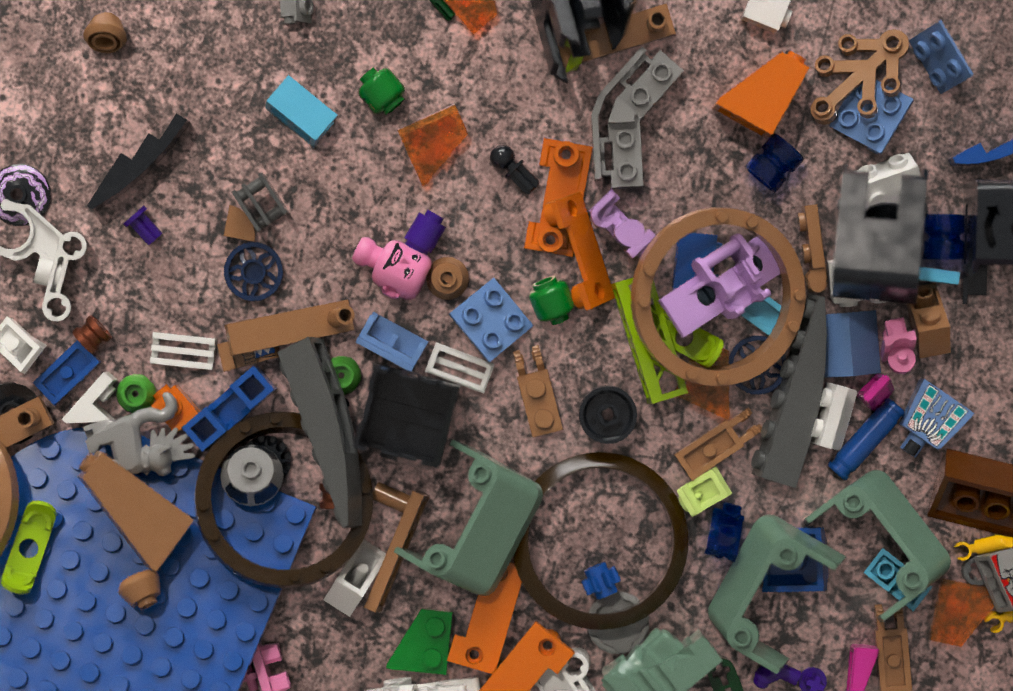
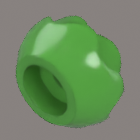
M347 356L331 358L344 395L352 393L359 385L362 377L357 362ZM340 372L344 373V378L342 379L338 376Z
M133 374L126 376L117 387L116 396L118 403L123 409L131 413L151 407L154 402L153 395L156 393V388L145 375ZM134 391H138L137 397L133 395Z

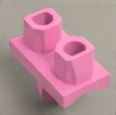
M904 317L887 320L884 324L885 330L882 333L881 360L882 362L888 361L890 369L895 373H908L914 368L916 362L914 349L917 337L915 330L907 332Z
M260 642L253 658L255 670L250 665L244 682H247L249 691L259 690L256 678L259 680L262 691H286L291 688L287 671L271 675L268 664L283 659L279 643L262 645Z

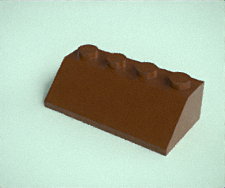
M947 448L937 471L927 516L1013 537V464Z

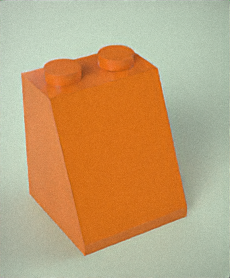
M789 51L788 54L781 52L721 96L715 102L712 109L768 139L773 135L810 67L804 64L806 59L792 51Z

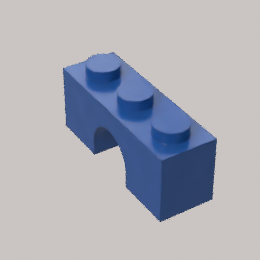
M253 365L231 384L226 392L201 410L182 429L202 452L206 451L226 431L238 424L278 388L258 365Z

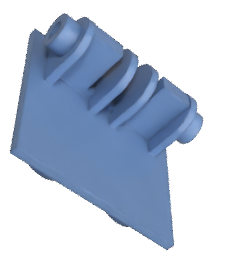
M941 20L909 40L915 56L922 62L929 74L930 81L937 87L940 94L974 75Z
M876 80L875 101L878 107L877 114L867 119L863 118L858 111L857 105L860 99H862V83L845 98L835 120L830 123L829 127L867 146V149L871 152L882 154L914 99L901 92L895 97H888L882 91L881 82ZM886 85L887 90H893V88ZM865 104L862 110L869 112L872 110L873 105Z
M492 278L449 313L452 320L456 322L488 362H491L534 326L495 278Z

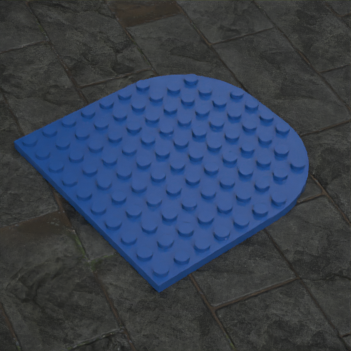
M84 428L60 431L45 436L13 455L11 459L18 480L19 505L13 532L0 556V582L27 504L32 501L49 503L55 508L57 516L31 591L26 594L13 593L5 589L0 583V691H240L283 588L266 587L241 578L226 568L208 548L199 530L194 506L196 481L203 460L194 457L173 461L171 472L166 476H159L153 471L148 473V475H145L143 472L134 475L194 519L157 570L160 581V595L156 597L158 602L151 607L140 610L138 606L131 607L119 595V584L126 578L149 568L144 565L78 478L82 471L79 469V466L89 454L86 444L88 438ZM141 436L142 445L150 446V439ZM105 445L100 448V452L114 459L111 445ZM219 467L212 484L211 503L214 519L222 536L236 552L253 563L272 569L291 570L317 507L280 491L265 504L256 506L238 504L229 498L222 488L220 478L222 468ZM31 539L24 540L19 546V552L23 557L32 558L38 552V545Z

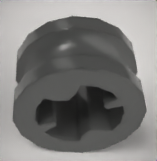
M976 556L965 560L961 566L962 577L973 585L985 584L982 576L977 579L974 575L970 578L968 574L972 571L970 565L975 563L974 557Z

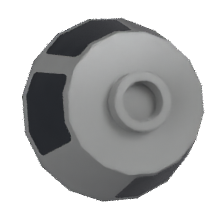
M253 444L239 447L231 452L223 462L220 473L222 488L228 497L238 504L246 506L265 504L274 498L282 486L284 476L282 464L275 453L266 447Z

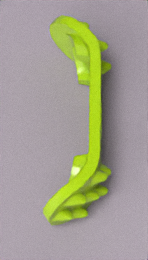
M663 309L675 350L705 367H711L717 358L721 356L720 353L723 349L724 341L699 327L692 332V342L688 346H680L676 340L678 331ZM652 314L654 325L657 327V316ZM660 329L658 334L661 337V339H663L662 332Z
M32 501L25 508L0 583L8 591L26 594L33 587L57 516L55 508L49 503ZM31 539L37 543L38 552L34 557L26 558L20 554L19 546L22 541Z

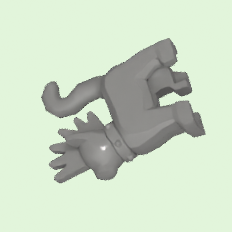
M169 392L162 394L165 408L161 410L148 407L116 420H103L83 427L88 438L86 444L89 453L94 454L96 451H100L102 446L111 445L114 456L112 460L133 475L141 472L148 475V473L153 471L159 476H166L171 472L173 461L195 457V454L184 453V451L193 448L194 444L180 445L188 437L187 434L174 439L178 428H174L167 436L165 428H161L158 436L156 431L152 430L150 446L142 445L140 427L144 423H163L172 419L177 412V399Z

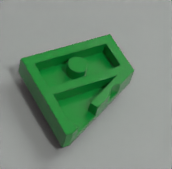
M421 608L388 660L386 669L446 675L453 611Z

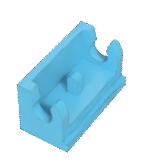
M289 75L266 101L265 108L313 148L334 124L333 121L337 118L335 112Z

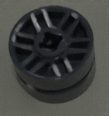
M602 385L589 391L582 399L579 407V421L583 430L591 439L599 443L613 444L624 440L633 431L637 421V409L633 399L624 390L616 386ZM608 408L612 409L613 418L604 420L602 418V411Z

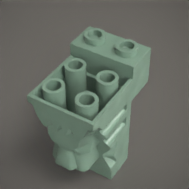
M654 628L644 642L636 645L626 657L621 654L602 668L603 679L601 681L606 691H687L723 660L699 629L680 641L668 630Z

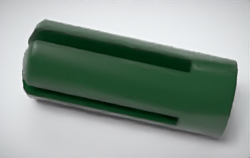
M430 0L447 21L455 17V13L444 0Z

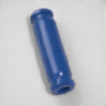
M890 398L884 400L885 403L871 414L837 452L835 459L832 462L829 461L828 467L841 479L847 480L849 474L854 472L897 425L899 418L905 416V411Z

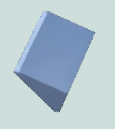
M876 310L826 314L827 339L824 378L881 373Z

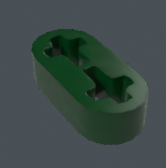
M721 656L723 660L721 662L722 666H729V670L725 672L728 682L722 684L718 675H712V672L716 670L715 667L707 674L713 691H725L729 687L732 691H744L734 665L728 658Z

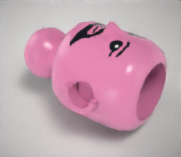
M362 237L352 256V260L356 265L373 268L372 281L381 288L383 294L393 299L400 297L405 300H412L416 298L432 266L428 255L418 252L397 240L388 242L383 249L377 246L373 239Z

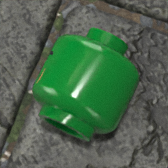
M372 68L360 78L363 85L360 87L358 95L375 114L384 113L388 115L405 100L402 96L405 92V87L389 68H383L378 72L375 68Z
M550 276L532 285L533 290L529 294V300L536 317L540 321H550L552 325H557L569 319L568 313L573 310L575 305L569 287L564 280L556 279V276Z

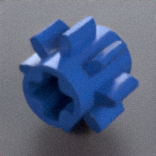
M601 562L584 571L587 578L582 580L581 583L587 596L594 593L596 599L600 600L618 591L615 583L620 582L621 579L615 566L608 568L606 562Z

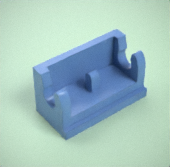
M375 312L369 316L356 340L357 344L412 372L429 342Z

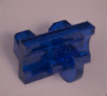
M724 502L721 509L714 507L704 554H714L716 558H723L724 556L729 561H736L744 516L741 515V506Z

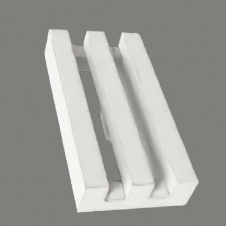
M153 332L151 364L207 370L214 369L217 339ZM160 339L209 344V351L160 345ZM159 352L204 356L208 357V361L204 363L158 358Z
M436 342L425 372L484 394L495 364ZM443 351L486 367L485 374L439 357L438 353ZM437 362L482 379L480 385L435 369L433 368L434 364Z

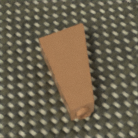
M96 451L94 455L89 453L79 466V469L82 471L78 478L144 565L157 572L194 519L103 452Z

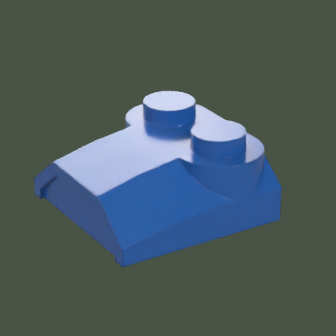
M796 527L827 545L824 527ZM806 555L802 564L793 570H783L771 564L763 578L762 592L826 591L829 576L828 567Z

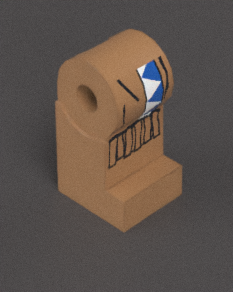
M228 342L217 344L223 372L279 357L277 352L280 351L279 346L231 356Z

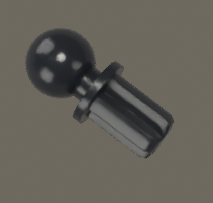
M501 144L491 150L490 161L492 165L497 169H506L508 171L505 175L506 179L510 178L525 194H530L537 188L539 180L523 165V160H520L518 163L515 161V154L511 147Z

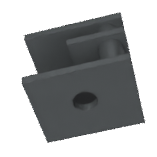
M259 173L257 179L248 185L244 183L241 185L242 189L239 191L233 190L232 194L256 231L262 233L264 232L263 228L273 226L274 221L283 215H290V212L266 175ZM265 187L277 203V206L267 213L261 203L254 197L255 193ZM250 198L261 217L256 219L246 204V199Z

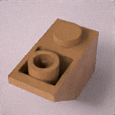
M936 283L918 286L917 304H907L911 331L915 330L917 337L915 346L919 359L951 353L950 325Z

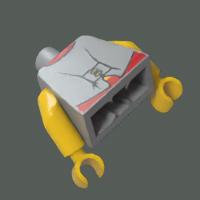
M993 535L976 539L973 544L959 541L954 547L964 545L969 549V552L966 556L957 557L958 560L965 561L971 557L972 553L978 554V556L974 557L975 563L997 612H988L984 617V622H988L993 618L998 619L999 623L990 628L992 633H998L1003 629L1005 622H1013V537Z

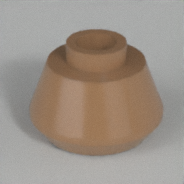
M109 12L95 15L83 33L85 42L93 50L101 53L116 52L127 41L122 21Z
M442 257L432 263L431 269L426 276V283L433 295L440 299L451 300L465 292L469 283V274L465 265L458 259Z
M151 569L138 572L119 584L118 593L131 607L138 606L140 610L151 607L158 602L156 597L160 595L159 574Z

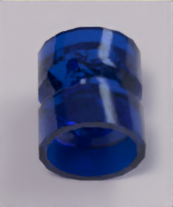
M773 133L762 146L764 152L762 154L756 153L744 167L761 184L776 193L787 180L785 173L787 171L794 172L803 162L804 157L781 136Z
M928 214V217H924L923 232L928 235V239L923 241V259L963 260L965 242L960 239V235L965 233V215Z

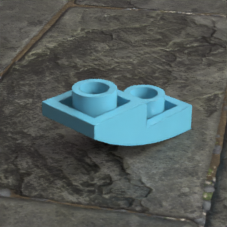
M882 548L863 573L898 600L904 597L896 584L897 572L904 564ZM929 586L907 603L906 606L914 612L932 589V586Z

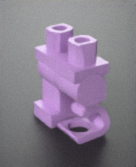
M611 189L588 211L591 221L595 226L604 228L620 245L627 247L623 252L629 258L637 256L640 259L644 250L656 235L650 229L645 230L639 221L628 219L618 209L615 203L620 197Z

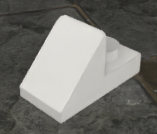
M6 316L0 324V353L21 373L25 374L47 345L32 337L15 320Z
M109 371L103 372L62 420L66 424L115 420L98 404V401L101 400L104 403L116 390L113 384L118 379Z

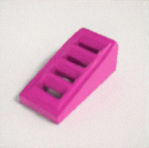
M878 373L857 392V397L871 411H875L893 393L894 386L887 375Z
M850 645L846 691H865L879 654V648L873 645Z

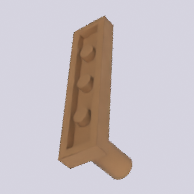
M667 3L632 14L626 34L614 50L611 48L605 23L600 24V29L585 31L591 54L583 56L582 63L675 35ZM558 46L565 69L571 56L570 48L565 46L563 49Z
M343 300L230 323L224 326L230 354L234 356L296 343L307 337L321 338L354 331L353 320L355 314L349 306V301Z
M41 396L0 415V441L5 449L54 425V421Z
M380 482L375 486L373 500L398 510L403 515L364 608L375 613L383 610L404 559L394 553L396 546L408 550L430 497L429 495L420 491H412L411 495H408Z

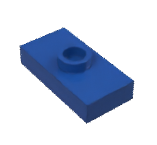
M77 340L32 383L53 405H57L101 361L95 354H91Z

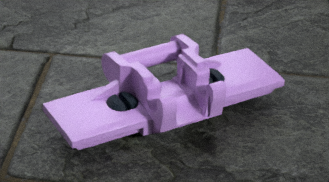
M735 233L730 237L729 242L706 257L693 260L692 268L696 276L658 301L681 337L684 338L720 313L727 319H736L745 313V308L752 303L761 302L771 295L770 290L767 288L762 290L760 287L778 276L780 270L771 251L757 236L746 242L742 235ZM731 256L735 266L716 277L711 268Z

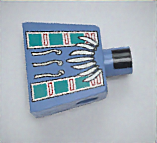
M920 378L904 410L905 416L901 417L899 425L910 432L900 448L914 458L917 457L925 444L940 450L974 415V412L926 379Z

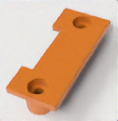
M544 138L539 166L550 167L540 223L529 221L524 249L573 257L574 251L566 227L559 229L558 226H550L545 218L544 207L548 202L580 191L584 198L593 147L569 141ZM568 150L571 153L569 159L562 157L563 151ZM549 235L555 237V243L552 245L546 242V238Z
M581 191L546 203L544 214L549 225L552 227L558 226L559 229L565 227L567 229L584 281L572 287L571 296L574 305L578 309H585L586 311L614 299V292Z
M513 562L509 563L501 581L492 594L477 596L466 636L454 634L447 661L493 674L496 670L522 584ZM472 650H476L479 653V656L475 659L470 657Z
M535 621L479 691H530L548 668L558 674L575 654V651L562 642L557 631L546 629ZM549 641L552 643V647L547 649L543 643Z

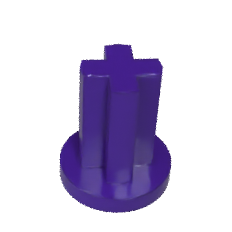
M143 205L123 225L125 227L131 225L149 246L162 232L144 213L147 208Z
M808 667L801 672L798 684L802 691H823L826 687L827 679L824 672L819 668Z

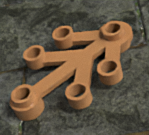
M896 29L888 30L879 39H856L851 34H845L840 37L838 46L842 54L850 56L856 52H875L868 60H833L827 55L820 56L815 62V68L820 76L828 77L832 74L851 75L830 95L819 97L813 101L810 108L813 119L822 125L833 122L837 116L836 106L862 83V99L858 102V111L863 118L869 119L874 117L878 111L875 101L876 70L885 61L886 77L881 81L882 91L888 97L897 96L901 91V84L898 79L899 59L907 54L910 46L908 37L904 32ZM892 40L899 42L894 48L887 46ZM845 42H854L851 48H843ZM828 62L831 64L827 70L820 69L822 63ZM890 82L897 84L893 90H887L886 85ZM865 104L873 105L872 110L869 112L863 111L862 108ZM820 105H828V109L825 112L817 111Z

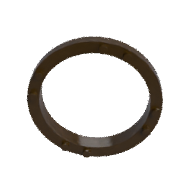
M265 413L236 424L226 431L211 447L200 467L196 481L194 496L195 515L199 530L208 548L231 572L245 580L266 587H302L331 576L342 568L356 553L367 533L372 517V483L365 462L358 452L362 489V526L351 528L342 544L325 559L299 569L279 570L267 568L241 556L222 536L214 519L211 503L212 484L219 467L237 447L258 436L272 433H290L309 438L302 429L300 413Z
M595 452L565 459L543 472L535 482L542 488L544 496L557 482L573 473L586 469L603 468L626 473L646 485L662 504L671 530L670 557L658 584L647 596L628 608L611 613H588L573 609L557 600L538 579L529 554L528 536L530 525L513 556V560L523 586L534 601L546 612L576 627L607 630L625 627L644 619L668 599L683 574L687 560L689 539L688 527L682 506L671 487L660 475L633 458L614 453Z

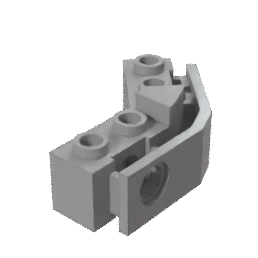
M642 46L597 97L591 114L594 181H600L602 177H610V189L643 187L640 120L684 72L661 50L650 59L645 54L647 50ZM644 62L648 69L631 86L626 81ZM619 84L624 91L616 98L608 119V137L599 138L598 116L604 99ZM604 144H611L613 170L606 171Z

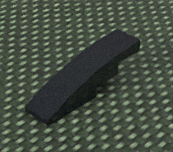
M176 113L160 139L148 133L133 158L120 153L87 207L97 211L128 191L146 176L173 148L191 122Z

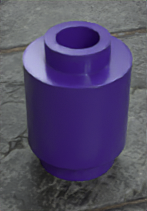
M428 209L425 215L418 212L404 237L407 239L405 244L426 255L428 252L432 253L446 229L441 224L444 218Z

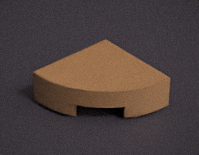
M229 205L224 236L256 242V230L245 212Z

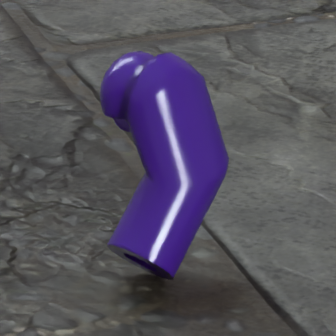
M785 665L778 674H775L764 666H760L755 671L753 682L761 689L767 688L769 684L779 679L795 686L801 676V671Z

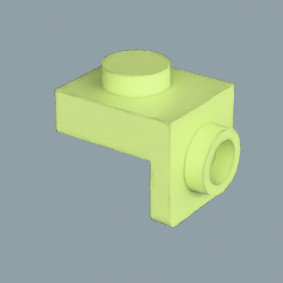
M717 466L677 489L680 505L692 517L732 494Z

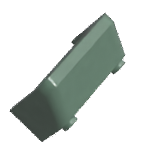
M452 439L450 443L452 447L474 458L468 472L469 482L475 489L483 493L454 549L444 544H435L423 556L417 552L396 546L394 553L436 577L473 594L487 596L496 590L542 502L543 492L537 482L481 451Z
M880 470L869 471L804 519V523L808 526L833 506H836L842 515L852 519L863 516L871 509L910 561L902 566L896 575V584L904 597L877 617L880 622L885 621L947 573L951 565L949 553L891 478Z
M768 514L760 517L753 524L709 605L708 616L733 649L778 674L790 658L759 641L760 633L757 626L752 621L743 617L770 565L774 564L783 570H793L799 567L806 555L835 571L844 562L846 556L781 518Z

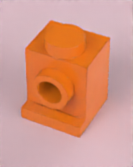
M166 384L153 395L156 402L151 407L160 410L165 408L162 394L164 392L171 393L177 399L179 408L174 417L165 421V423L171 428V431L174 428H178L176 433L178 434L183 430L182 427L201 410L178 384L172 388Z

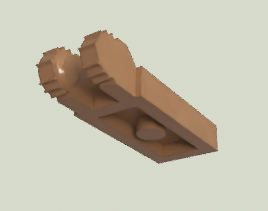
M817 204L801 206L802 213H797L799 231H805L806 244H802L801 249L803 262L809 263L810 266L809 271L805 274L807 289L820 293L826 290L827 275Z
M539 345L532 347V356L538 371L528 374L525 373V363L520 350L514 351L513 355L519 374L517 380L532 437L563 430L548 370L544 368Z
M749 407L730 420H724L674 454L692 481L744 447L745 442L761 432L762 427L760 424L753 425L738 437L732 428L750 417L752 412Z
M882 604L874 605L876 625L874 630L875 646L879 648L877 657L879 691H912L907 628L904 627L903 608L893 614L896 628L885 629L884 621L880 622L877 618L884 612Z

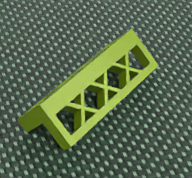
M634 277L613 283L611 286L647 404H654L686 394L688 390L684 379L669 372L657 361L651 359L650 353L639 338L631 309L629 285L633 282ZM653 280L650 300H652L654 309L651 308V313L656 315L658 319L656 330L659 333L661 329L662 341L676 355ZM654 365L660 368L657 375L655 372ZM664 370L675 376L679 389L662 394L659 380Z

